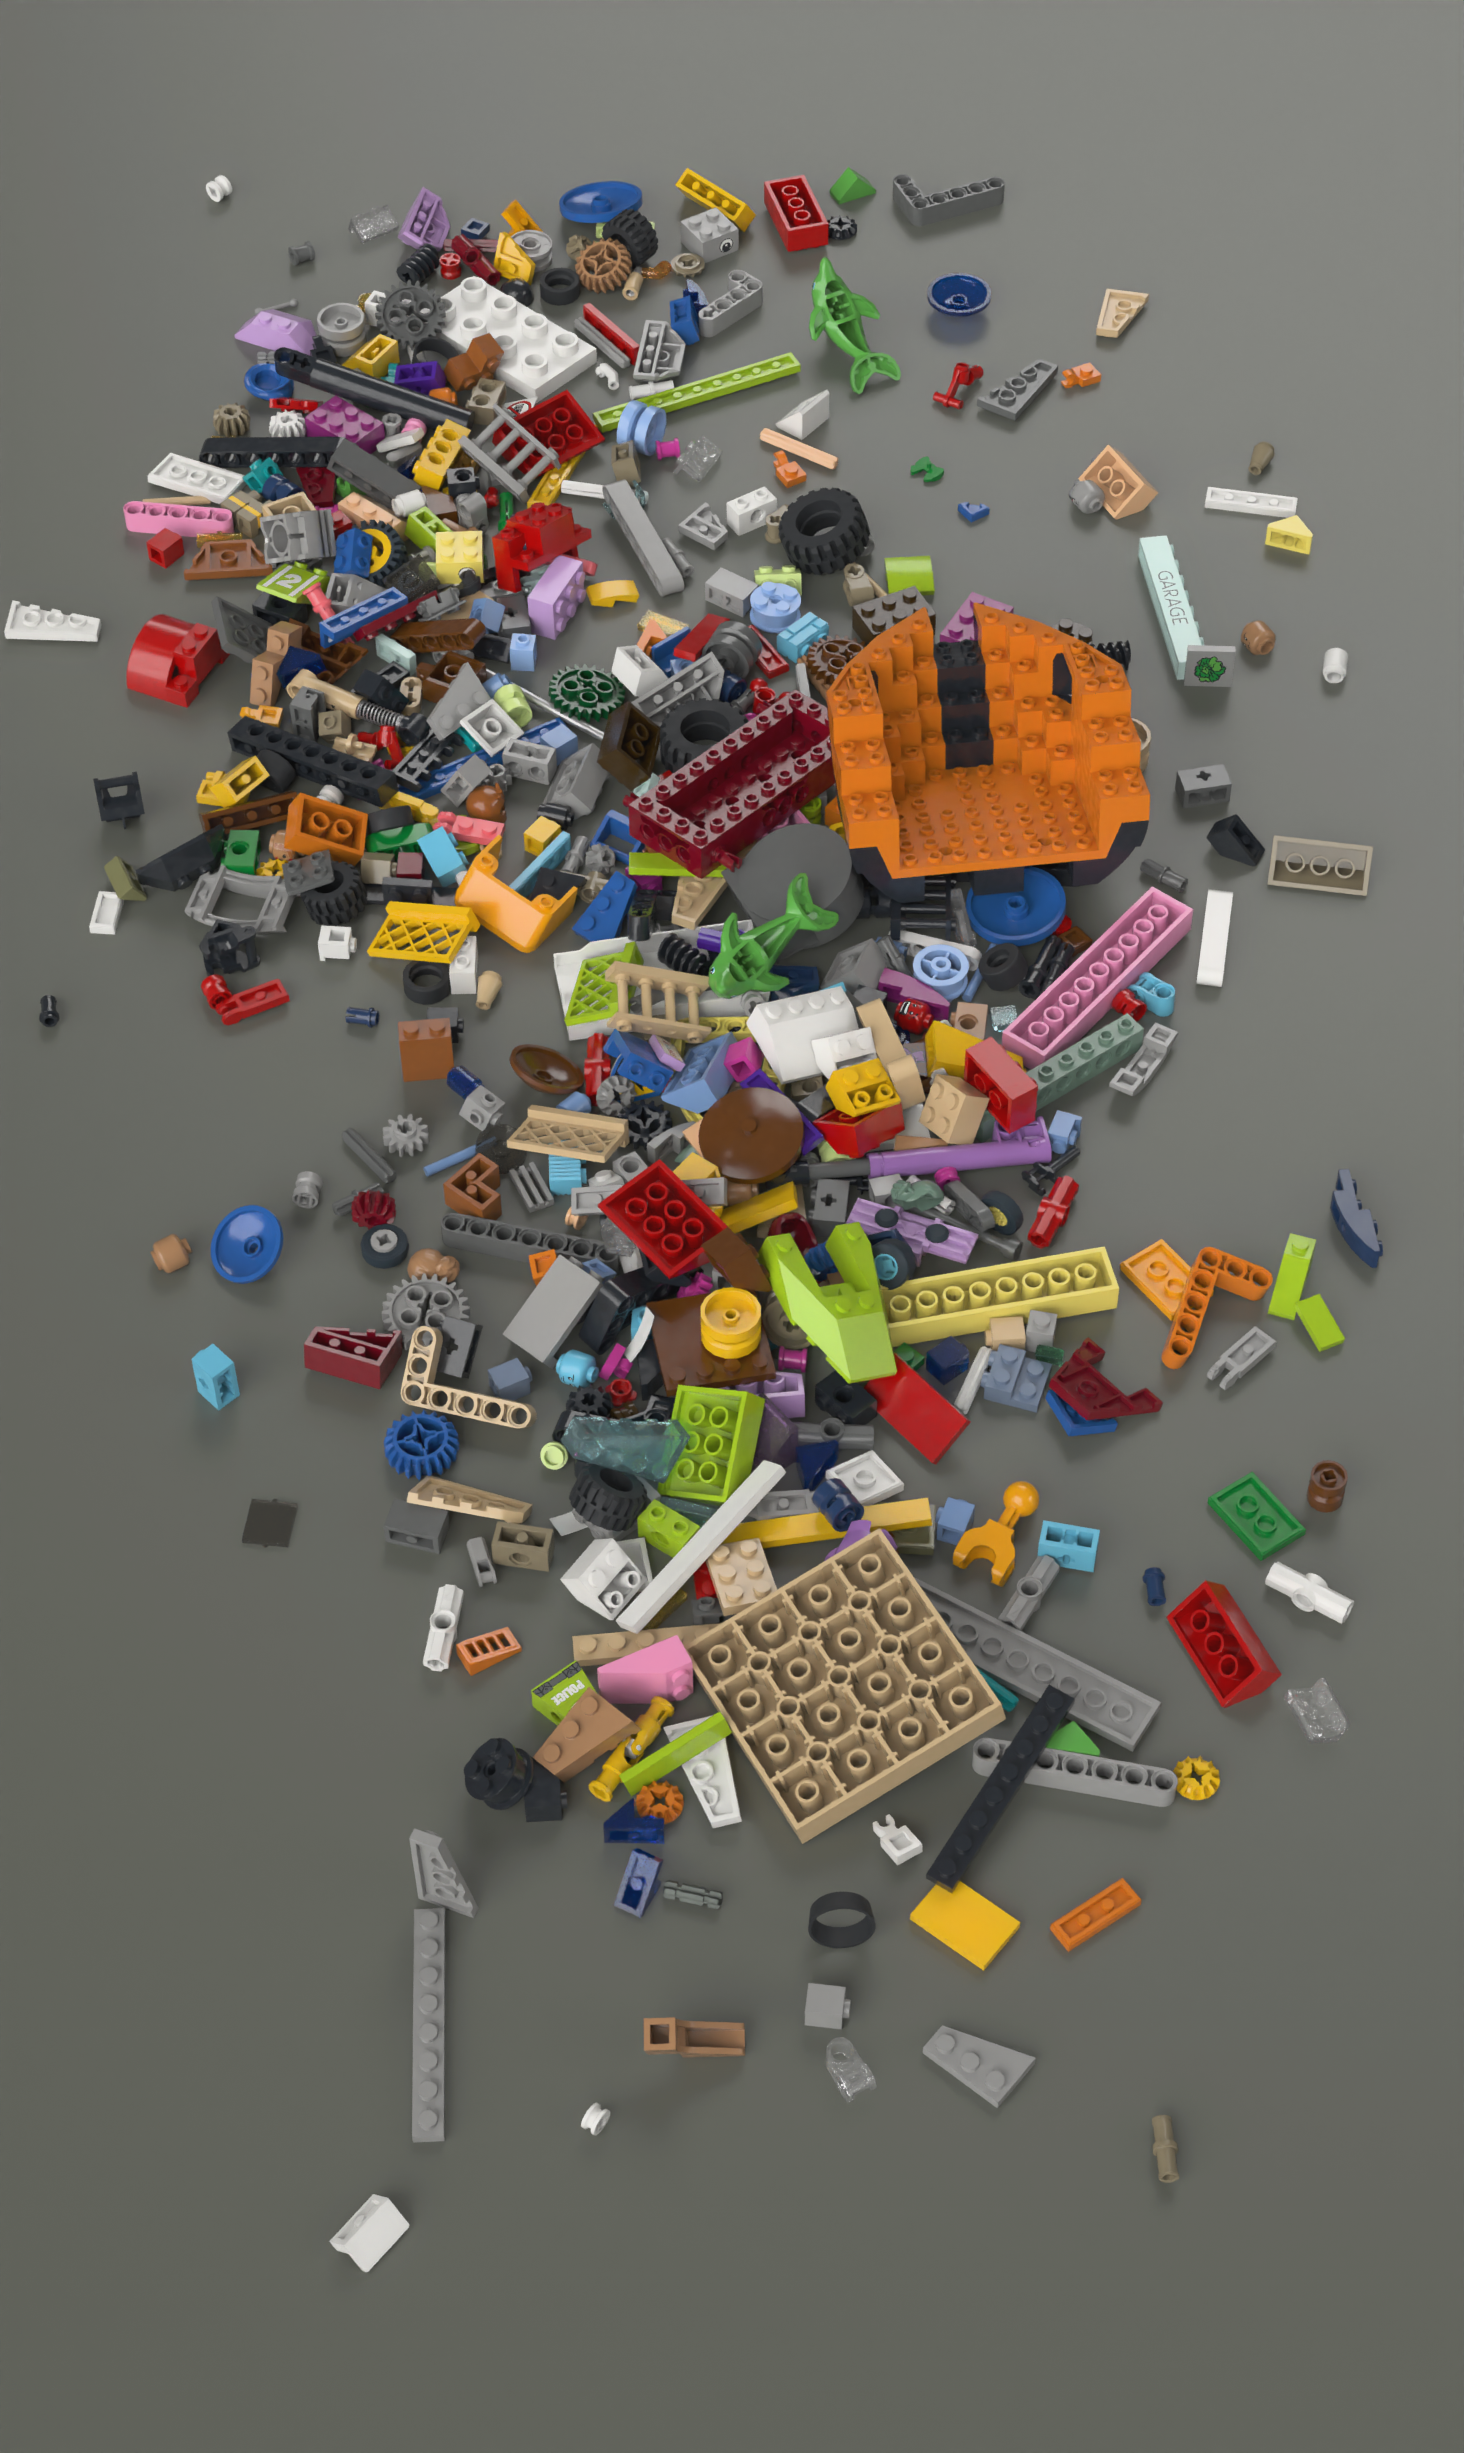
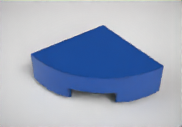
M969 502L958 504V511L971 523L989 515L990 508L980 503V506L969 504Z

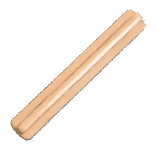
M764 428L760 433V439L766 443L831 470L838 466V458L768 428Z

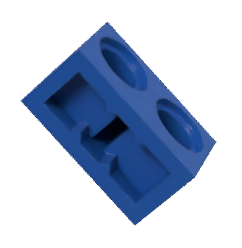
M690 295L670 301L671 328L681 337L686 345H692L700 341L698 314Z

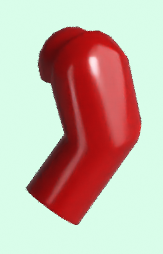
M489 487L484 495L487 509H492V507H496L499 504V499H497L498 490L495 487Z

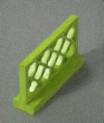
M635 941L626 943L623 952L582 961L564 1020L566 1026L611 1018L618 1012L617 985L614 982L605 981V973L601 976L598 975L607 970L614 961L643 965L644 960ZM594 980V981H592L590 984H588L587 986H584V985L587 984L589 981ZM600 985H603V986H602L601 988H599L598 990L593 991V990H595L596 988H598ZM628 985L629 1013V1006H632V1004H629V1000L634 997L637 986ZM610 990H612V992H610L608 995H606L605 997L603 996V995H605L607 992H609ZM586 995H589V996H588L587 998H585L583 1001H580V1000H581L582 998H584ZM596 1000H598L597 1003H595V1004L592 1005L591 1007L589 1006V1005H591L593 1002H595ZM606 1005L608 1006V1009L600 1010Z

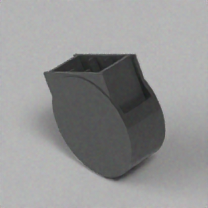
M802 823L775 830L755 844L746 857L742 859V865L739 869L735 867V872H731L727 868L721 872L734 899L748 920H752L754 928L786 914L788 888L792 879L799 873H806L808 877V888L813 904L824 910L836 912L839 915L837 924L828 930L810 931L798 929L776 960L778 964L802 949L820 946L841 935L854 922L863 905L865 895L863 878L861 874H857L853 866L846 842L835 831L822 825Z

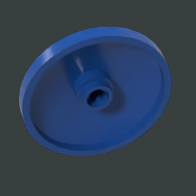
M619 181L585 184L566 192L559 200L562 216L571 221L581 223L608 222L623 210L633 209L637 211L643 204L642 191L639 187Z
M1024 866V891L974 896L971 887L966 898V914L972 929L985 940L995 944L1011 943L1016 946H1024L1039 942L1055 932L1062 923L1066 913L1065 892L1059 881L1048 872L1032 866Z

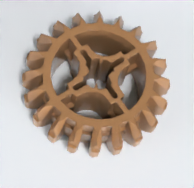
M602 237L600 242L593 240V245H586V250H580L581 256L576 257V273L582 286L586 287L590 292L594 290L598 294L602 290L606 294L608 289L614 291V287L617 285L621 287V281H627L626 275L631 274L632 261L629 251L625 245L621 244L618 240L613 241L610 237L607 241ZM613 256H614V257H617L618 260H617V261H614V260H613Z

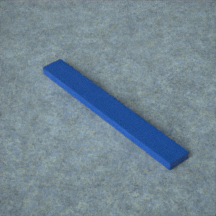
M558 717L525 731L524 735L518 740L540 745V736L560 724H564L566 727L567 725ZM484 749L446 764L440 769L430 771L432 778L429 781L422 779L418 781L422 785V789L419 792H414L398 785L399 792L421 800L441 793L440 790L454 773L474 754L484 760L488 767L493 764L503 765L502 753L504 749L493 757Z

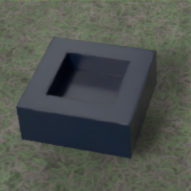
M471 218L461 228V235L464 234L469 239H482L490 231V224Z

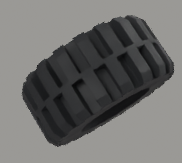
M832 487L831 490L820 488L819 491H809V494L801 495L795 503L792 502L787 508L788 511H784L778 527L779 538L789 561L797 569L800 568L802 572L808 574L813 572L815 575H822V573L832 574L838 569L841 571L849 563H854L857 559L856 557L861 556L864 552V547L867 546L870 535L867 519L858 499L845 490L841 491L839 488ZM835 526L832 530L825 534L814 536L817 532L825 528Z
M699 698V701L689 700L686 701L685 705L679 704L674 708V711L671 710L665 716L660 726L662 764L666 770L675 773L715 745H697L693 742L699 740L720 742L749 722L747 717L737 707L733 708L732 704L726 701L722 703L719 699L706 700V698Z

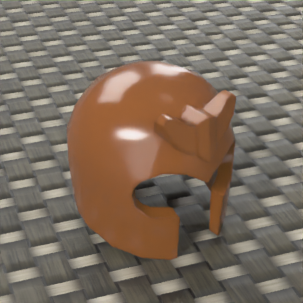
M495 783V787L480 785L467 796L466 809L470 818L505 823L507 820L506 811H504L505 796L498 783Z

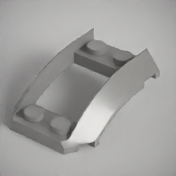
M221 866L218 872L212 875L210 872H207L199 877L184 912L191 918L209 926H213L215 921L219 919L240 924L242 928L252 926L255 928L256 934L287 932L283 924L295 897H301V893L289 896L286 892L284 879L281 876L248 875L229 870L226 866ZM222 888L238 894L266 899L258 919L236 920L211 914Z

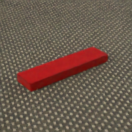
M590 302L583 305L584 318L631 359L630 363L635 366L640 345Z
M708 613L674 648L673 656L695 662L702 655V650L718 625L725 621H730V619Z

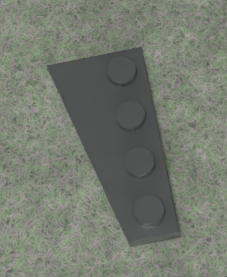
M1042 359L1036 360L1021 370L1020 375L1007 379L1002 387H995L990 390L988 396L978 398L977 406L1016 421L1058 373V365Z

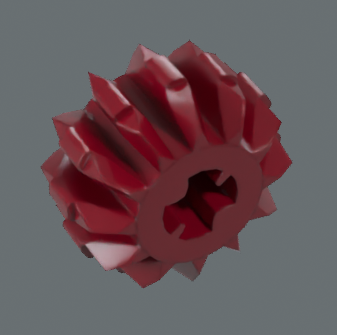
M368 1189L367 1193L359 1192L358 1196H355L352 1201V1221L358 1223L359 1227L365 1226L370 1229L376 1225L394 1223L396 1204L395 1199L390 1197L389 1193H380V1190L375 1192Z

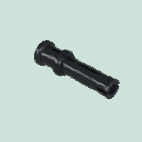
M1050 935L1046 938L1033 965L1028 967L1025 979L1019 983L1018 989L1023 996L1033 999L1040 992V986L1048 974L1049 963L1062 943L1059 937L1055 944L1053 943L1056 935Z

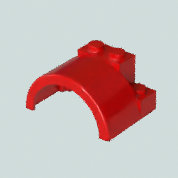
M158 614L143 626L135 639L127 665V688L188 708L199 694L198 686L217 662L223 664L230 654L222 649L217 629L200 623L193 624L166 614ZM176 665L178 666L179 675L172 679L174 667Z

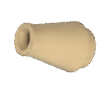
M484 971L478 977L476 1001L478 1008L483 1010L490 1009L492 1002L503 985L501 982L502 978L498 973Z

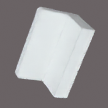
M373 2194L329 2242L337 2251L349 2254L362 2271L369 2272L409 2228V2223L389 2198Z

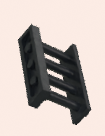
M948 873L946 876H925V886H945V890H925V900H945V904L899 903L891 898L890 936L892 940H900V930L905 931L906 928L945 929V941H951V931L956 932V916H951V889L956 887V874ZM906 914H945V919L906 918Z

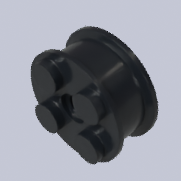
M504 1738L489 1739L475 1751L470 1761L464 1767L465 1786L468 1793L475 1799L484 1801L487 1806L494 1810H505L518 1803L529 1789L534 1773L531 1756L523 1749L515 1748L510 1741Z

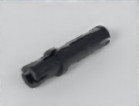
M1067 942L1059 945L1056 956L1049 963L1050 969L1035 1000L1069 968L1068 963L1075 951V948L1070 943L1066 951L1064 948Z

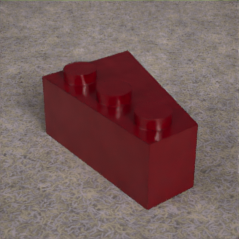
M315 1326L304 1343L305 1368L381 1389L402 1355V1330H393V1334L376 1333V1329H367V1333L350 1332V1328Z

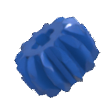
M827 1240L822 1244H817L814 1248H810L809 1252L804 1256L808 1268L817 1281L827 1280V1274L838 1272L825 1247Z

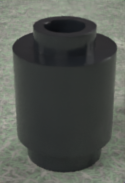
M547 802L546 804H540L538 808L537 819L543 816L555 821L561 826V830L564 831L568 829V826L572 827L574 813L571 812V807Z

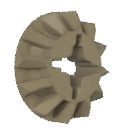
M683 253L672 259L671 268L672 272L676 273L677 276L683 275L684 278L687 276L694 278L695 274L701 275L702 270H705V262L697 254Z

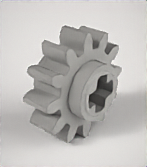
M409 1114L407 1119H403L401 1115H398L397 1122L389 1119V1127H383L384 1146H389L390 1153L398 1150L400 1157L404 1155V1152H409L410 1156H414L415 1149L423 1151V1144L429 1143L428 1125H423L422 1118L414 1121L412 1114Z

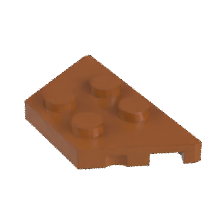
M251 539L209 541L203 544L201 551L192 559L193 565L190 569L184 570L185 580L268 576L273 573V568L271 564L265 563L264 555L260 550L256 549V545Z

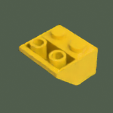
M379 334L359 348L342 366L353 370L358 368L365 374L381 379V377L388 373L389 363L400 362L398 341Z
M879 1058L833 1071L825 1087L835 1108L852 1117L894 1106L901 1102Z

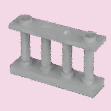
M495 403L492 407L497 417L476 439L472 438L469 440L463 435L458 442L467 455L521 503L525 504L530 498L526 491L528 489L527 486L550 463L558 470L561 468L558 461L559 455L551 447L547 449L512 418L513 414L506 407L501 409ZM505 422L513 430L491 452L485 454L481 450V445ZM521 436L528 444L506 466L500 467L496 464V459ZM534 450L538 451L543 458L521 480L518 479L516 481L511 477L513 475L512 472Z

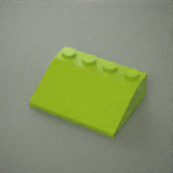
M678 1385L657 1492L661 1496L722 1506L751 1475L765 1399L746 1391Z

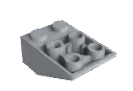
M332 573L325 596L327 599H331L332 605L330 606L335 614H338L387 589L355 574Z

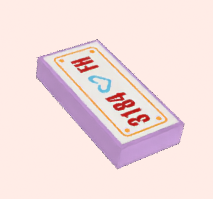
M652 1035L648 1041L659 1061L681 1072L686 1064L675 1046L657 1035Z

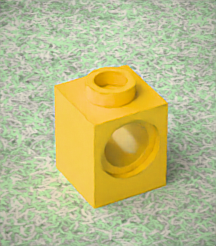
M540 816L523 833L525 850L538 857L561 834V826L555 821Z

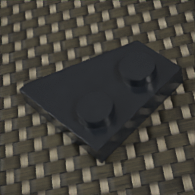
M541 867L530 901L532 902L535 897L541 894H548L560 900L573 886L576 888L583 887L587 879L583 876Z

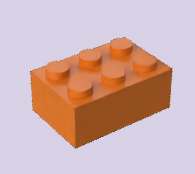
M300 792L288 808L284 848L306 855L329 849L333 861H338L339 863L344 861L348 865L352 864L355 866L364 855L368 814Z

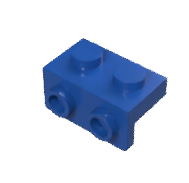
M357 528L338 535L334 573L356 574L363 578L369 577L372 535Z

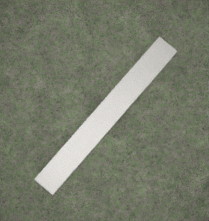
M764 1460L616 1619L618 1625L621 1628L638 1634L785 1475L786 1472L783 1467Z

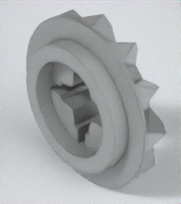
M615 1075L601 1083L597 1091L596 1100L602 1112L608 1116H617L618 1113H622V1107H631V1102H634V1097L637 1093L634 1090V1084L629 1079ZM613 1089L622 1093L620 1095L621 1103L613 1100L615 1098Z

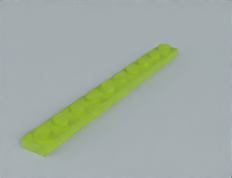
M789 352L637 399V401L647 404L648 407L652 405L662 408L668 413L800 372L801 364ZM629 402L593 413V421L598 425L602 433L618 428L621 414Z

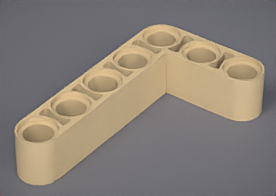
M878 998L856 1007L863 1028H871L877 1058H879L901 1099L902 1110L926 1101L915 1061L911 1054L906 1055L881 999Z
M421 1326L414 1331L401 1387V1397L405 1403L512 1428H529L535 1423L537 1413L529 1404L435 1384L434 1380L443 1342L442 1333L439 1329L430 1326ZM427 1331L433 1336V1341L429 1346H425L422 1341L423 1334ZM421 1358L427 1363L424 1373H420L417 1370V1362ZM415 1385L421 1389V1396L418 1400H414L411 1396V1390ZM441 1391H444L448 1397V1401L444 1406H441L437 1401V1396ZM467 1397H471L474 1401V1407L470 1412H467L463 1406V1402ZM493 1403H497L501 1408V1412L496 1418L490 1414V1407ZM521 1408L527 1413V1419L522 1424L516 1419V1413Z

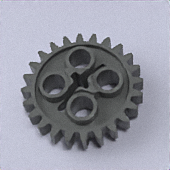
M408 280L407 286H404L399 281V288L391 285L392 292L385 290L386 298L379 297L381 304L376 305V311L378 312L375 313V317L378 320L376 322L377 328H381L380 334H387V337L398 341V344L401 343L403 350L406 345H410V349L413 350L414 345L421 339L427 337L437 338L436 333H442L440 326H445L443 318L446 317V312L443 310L445 308L444 303L440 302V295L435 296L434 288L428 291V284L420 287L419 281H417L415 286H413L411 281ZM404 299L411 300L408 304H403L401 301ZM424 308L430 310V312L425 314L420 311ZM393 317L401 318L398 322L391 321ZM414 326H417V327L420 328V329H419L418 331H416V332H413V331L410 330V329H411L412 327H414Z

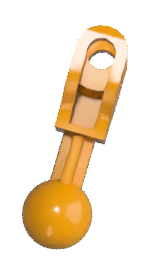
M1025 1481L1014 1482L1005 1490L1003 1503L1006 1509L998 1522L989 1519L984 1526L972 1528L963 1534L953 1553V1565L966 1569L975 1559H988L994 1564L991 1569V1583L1000 1587L1005 1585L1015 1569V1530L1013 1528L1020 1517L1031 1515L1039 1505L1037 1489Z

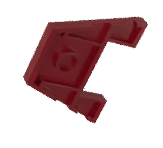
M1089 1337L1083 1341L1079 1349L1075 1350L1069 1361L1062 1365L1049 1383V1387L1086 1420L1153 1413L1160 1411L1163 1402L1147 1388L1126 1396L1092 1365L1102 1361L1106 1352Z

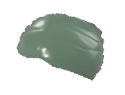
M898 1180L891 1189L892 1201L895 1204L902 1205L904 1211L915 1207L920 1212L938 1206L944 1200V1193L935 1182L929 1180H919L912 1184L908 1181Z

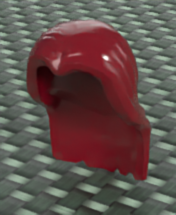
M790 1212L779 1215L772 1221L767 1237L790 1233L803 1258L810 1248H814L818 1244L807 1220L799 1213Z

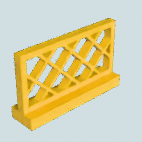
M389 901L385 908L389 915L368 948L367 953L371 957L451 964L469 932H477L481 924L469 907ZM393 924L399 926L396 929L389 932ZM413 927H421L410 934L408 932ZM433 929H441L431 935L428 933ZM455 930L460 931L452 937L449 936V933ZM404 932L406 933V936L395 942L393 941V938ZM426 934V938L415 944L413 943V940ZM444 936L447 937L446 940L434 946L433 942ZM390 941L391 944L379 949L380 945ZM410 942L411 946L407 947L404 950H397L398 948ZM429 944L431 945V948L427 949L426 951L418 952V950L422 949L423 947ZM451 946L447 954H438V952Z

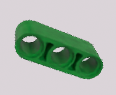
M419 823L370 834L365 838L366 852L395 854V862H398L399 852L423 853L417 840L431 833L433 828L429 823Z

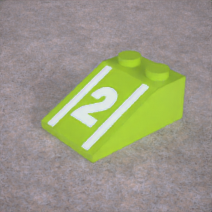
M295 561L294 564H283L260 581L256 589L294 603L312 604L302 592L320 581V587L326 595L331 576L327 575L328 571L320 568L311 570L307 568L308 564Z

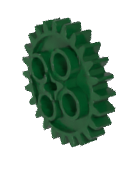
M574 664V669L565 666V671L559 669L558 675L553 674L552 680L549 683L548 696H550V702L554 703L555 709L561 708V714L569 713L568 718H572L575 715L578 721L586 718L587 722H590L591 718H594L599 722L600 717L608 720L609 714L624 704V684L619 683L617 677L612 678V672L604 673L605 668L596 670V665L588 668L586 664L583 665V668H579L577 664Z

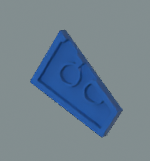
M616 871L573 926L572 930L574 933L588 942L614 939L620 936L621 924L625 914L630 909L638 887L637 884Z

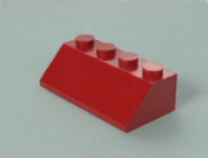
M1205 1580L1166 1616L1223 1708L1261 1694L1282 1675L1225 1585Z

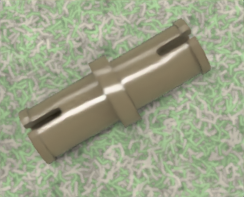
M1158 2115L1152 2118L1155 2140L1152 2149L1153 2154L1157 2156L1159 2180L1170 2183L1179 2179L1176 2160L1178 2144L1174 2141L1171 2117L1168 2115Z

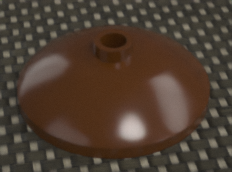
M523 1044L515 1047L511 1052L509 1061L514 1072L525 1084L536 1091L545 1094L566 1095L578 1091L583 1084L584 1076L580 1068L571 1059L553 1049L540 1045Z

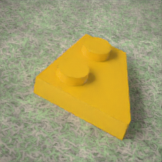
M500 232L493 266L501 273L500 276L508 279L521 278L529 285H532L536 264L507 232Z

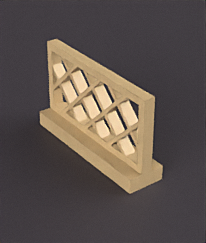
M531 1105L528 1108V1118L507 1140V1148L605 1163L618 1147H626L629 1144L628 1119Z

